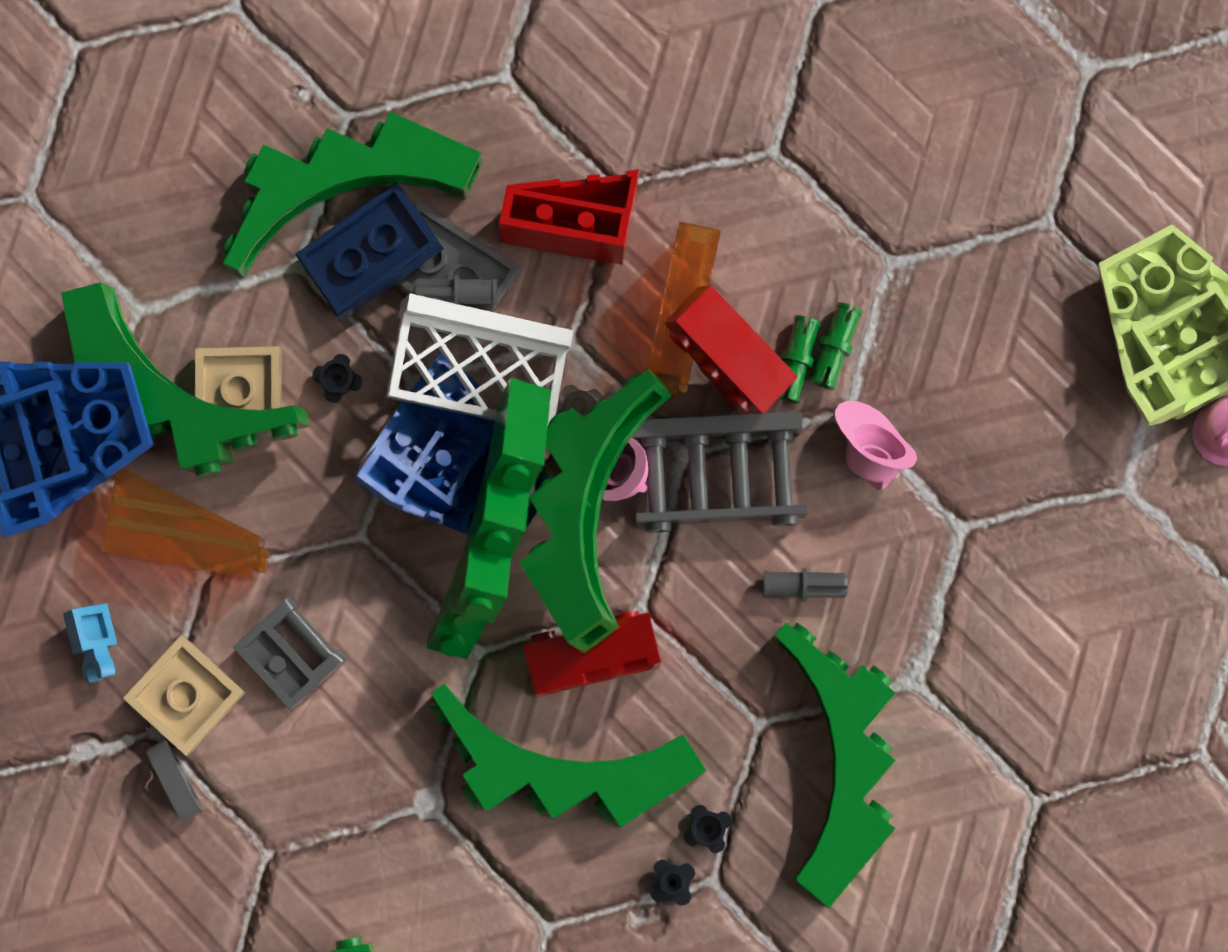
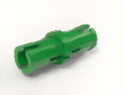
M837 303L827 336H822L819 346L822 350L813 374L809 379V382L818 386L819 383H822L827 371L822 388L828 390H835V384L845 356H850L853 347L850 345L859 318L863 313L861 309L854 306L849 311L845 322V317L850 307V304Z
M795 315L787 350H783L780 356L781 360L798 377L792 383L788 394V402L798 404L800 401L799 397L806 371L811 369L814 359L810 356L818 328L821 325L820 321L809 318L806 333L803 334L806 316ZM787 390L778 398L779 400L784 401Z

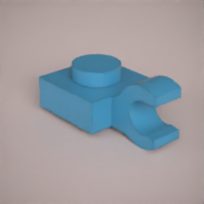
M107 603L72 609L63 613L73 655L84 653L82 674L85 682H97L103 680L104 677L115 675V666L108 648L118 643Z

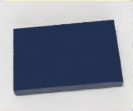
M396 181L295 255L336 316L343 322L444 250V247Z

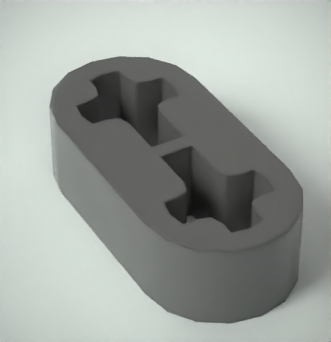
M165 739L148 748L146 751L149 760L181 820L186 821L203 812L202 804L168 740Z

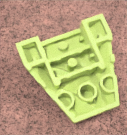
M1174 225L1156 232L1098 264L1126 391L1148 426L1163 423L1171 418L1181 419L1228 394V275L1212 263L1213 257Z

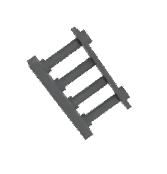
M801 412L645 420L632 438L641 443V446L646 451L649 469L647 477L649 513H636V526H645L646 533L670 532L671 525L772 520L773 526L778 527L798 525V518H805L808 512L807 505H793L789 442L793 441V435H800L802 431ZM767 436L768 442L772 443L776 506L750 507L747 444L751 443V437ZM725 438L726 445H730L733 508L708 510L705 446L709 445L708 439ZM666 441H683V446L688 447L690 511L666 512L662 448H666Z

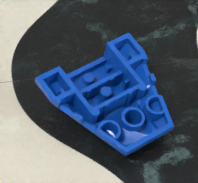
M440 353L427 367L434 381L452 369L445 357ZM455 373L437 384L447 400L458 402L469 394ZM465 373L475 390L479 388L475 380ZM422 375L410 392L417 393L428 385ZM431 389L424 393V395L436 397ZM472 398L464 402L465 404L477 406ZM401 401L359 462V468L353 480L391 507L468 535L487 464L494 421ZM546 473L539 477L536 491L539 489L540 484L549 478ZM534 505L527 511L526 529L537 513Z
M0 361V488L2 491L0 493V530L2 537L8 538L47 525L74 503L153 446L131 364L112 362L52 364L51 362L13 363Z

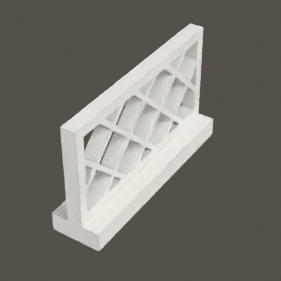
M409 294L401 301L398 317L401 319L386 398L495 421L496 410L488 409L478 393L494 382L504 392L507 384L502 377L520 366L531 384L543 387L550 382L551 396L548 423L556 415L566 352L571 347L573 330L414 294ZM410 326L426 329L435 344L417 355L407 341ZM437 332H442L449 335L441 339ZM455 336L467 338L476 352L460 364L457 363L445 345L447 341ZM478 341L490 344L482 348ZM496 345L507 347L517 361L501 373L498 372L486 354L488 350ZM439 348L452 369L434 381L420 359ZM519 350L531 353L523 357ZM406 351L411 360L403 365ZM536 354L554 357L552 374L541 382L526 362ZM479 357L493 378L475 390L461 368ZM413 364L428 384L417 393L398 389L401 372ZM454 373L469 393L458 402L447 400L437 385ZM431 389L436 397L424 395V393ZM472 398L477 406L465 404L464 402Z

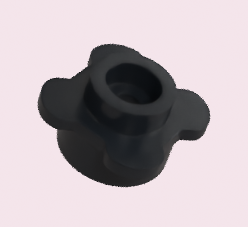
M337 354L333 360L326 362L323 366H317L313 370L312 377L314 381L322 385L325 390L324 397L330 403L340 402L344 394L349 391H358L362 386V378L358 374H354L350 367V359L345 354ZM335 375L341 376L340 382L333 380Z
M703 805L695 806L690 812L692 817L690 829L684 833L685 842L692 847L696 845L708 847L712 853L721 852L725 848L723 840L725 831L732 824L730 815L727 812L717 814L708 811ZM705 825H710L712 827V831L710 833L704 832Z
M665 859L657 861L653 866L656 877L654 886L649 891L651 898L656 902H661L664 899L672 900L680 906L688 904L692 898L689 892L690 881L695 877L693 866L688 863H684L681 866L672 865ZM671 878H674L677 881V884L674 887H671L668 884V881Z

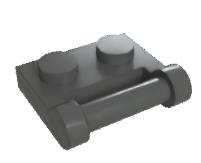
M289 596L234 645L233 648L292 711L322 682L336 672L348 660V657L340 649L334 650L299 612L298 608L300 605ZM283 621L296 632L323 662L314 671L276 631L275 628Z

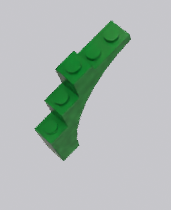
M391 111L386 121L379 120L373 130L370 143L374 144L373 148L326 128L322 138L316 137L307 154V159L310 160L309 165L263 144L259 154L253 153L250 156L244 169V176L247 177L245 183L249 190L256 193L257 196L256 198L250 197L245 203L240 219L244 222L237 236L232 234L228 238L222 252V257L226 258L223 264L230 273L245 278L260 252L284 226L307 209L338 194L369 186L392 185L397 181L399 185L437 189L466 199L483 164L482 153Z
M99 282L61 292L74 361L131 364L151 438L171 434L170 427H172L180 469L195 473L196 477L216 475L221 473L220 466L234 463L231 446L233 451L247 450L257 447V440L272 436L273 441L287 440L297 437L298 429L310 427L307 410L295 405L266 410L233 409L205 402L181 389L162 374L139 347L124 319L115 288Z
M649 369L631 377L625 383L624 388L609 399L596 403L585 417L575 409L570 408L566 412L557 414L549 421L546 446L562 472L544 480L540 484L539 489L529 496V499L553 537L534 545L530 549L529 555L519 561L567 642L584 653L619 628L605 599L598 571L596 534L601 501L610 474L623 449L646 418L672 396L665 383Z
M510 378L497 404L487 464L474 515L451 585L428 635L427 649L438 651L448 656L468 659L487 622H494L507 599L511 557L526 531L529 492L544 466L551 389Z
M785 622L773 639L797 663L814 689L827 722L832 749V790L826 819L811 854L793 880L826 908H830L896 829L888 822L893 817L892 814L875 800H872L869 805L863 801L866 795L896 761L889 755L893 748L884 739L874 732L868 737L863 731L896 692L889 687L893 682L892 679L875 665L870 669L862 665L852 676H849L845 672L849 668L848 664L834 652L829 650L825 655L813 645V642L816 640L815 636L799 623L792 627Z
M445 683L430 692L436 701L429 706L442 727L450 723L459 736L452 741L465 763L472 759L476 763L475 767L462 774L467 783L461 787L474 809L482 805L484 810L488 812L530 784L534 791L527 796L541 817L549 813L554 820L597 792L601 799L594 804L606 823L609 825L616 821L618 826L622 827L707 771L684 734L654 750L624 759L581 762L551 758L520 748L490 731L466 710Z

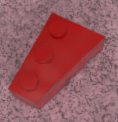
M639 169L626 171V174L600 177V174L587 175L586 179L560 182V179L507 185L499 220V242L623 265L638 189Z
M712 285L698 287L664 322L671 331L669 337L673 343L691 356L700 371L711 381L736 414H764L798 378Z
M638 610L615 615L614 618L619 628L586 653L569 644L564 635L556 636L555 630L531 635L532 643L523 646L535 696H545L660 668L661 659L650 613L639 614Z

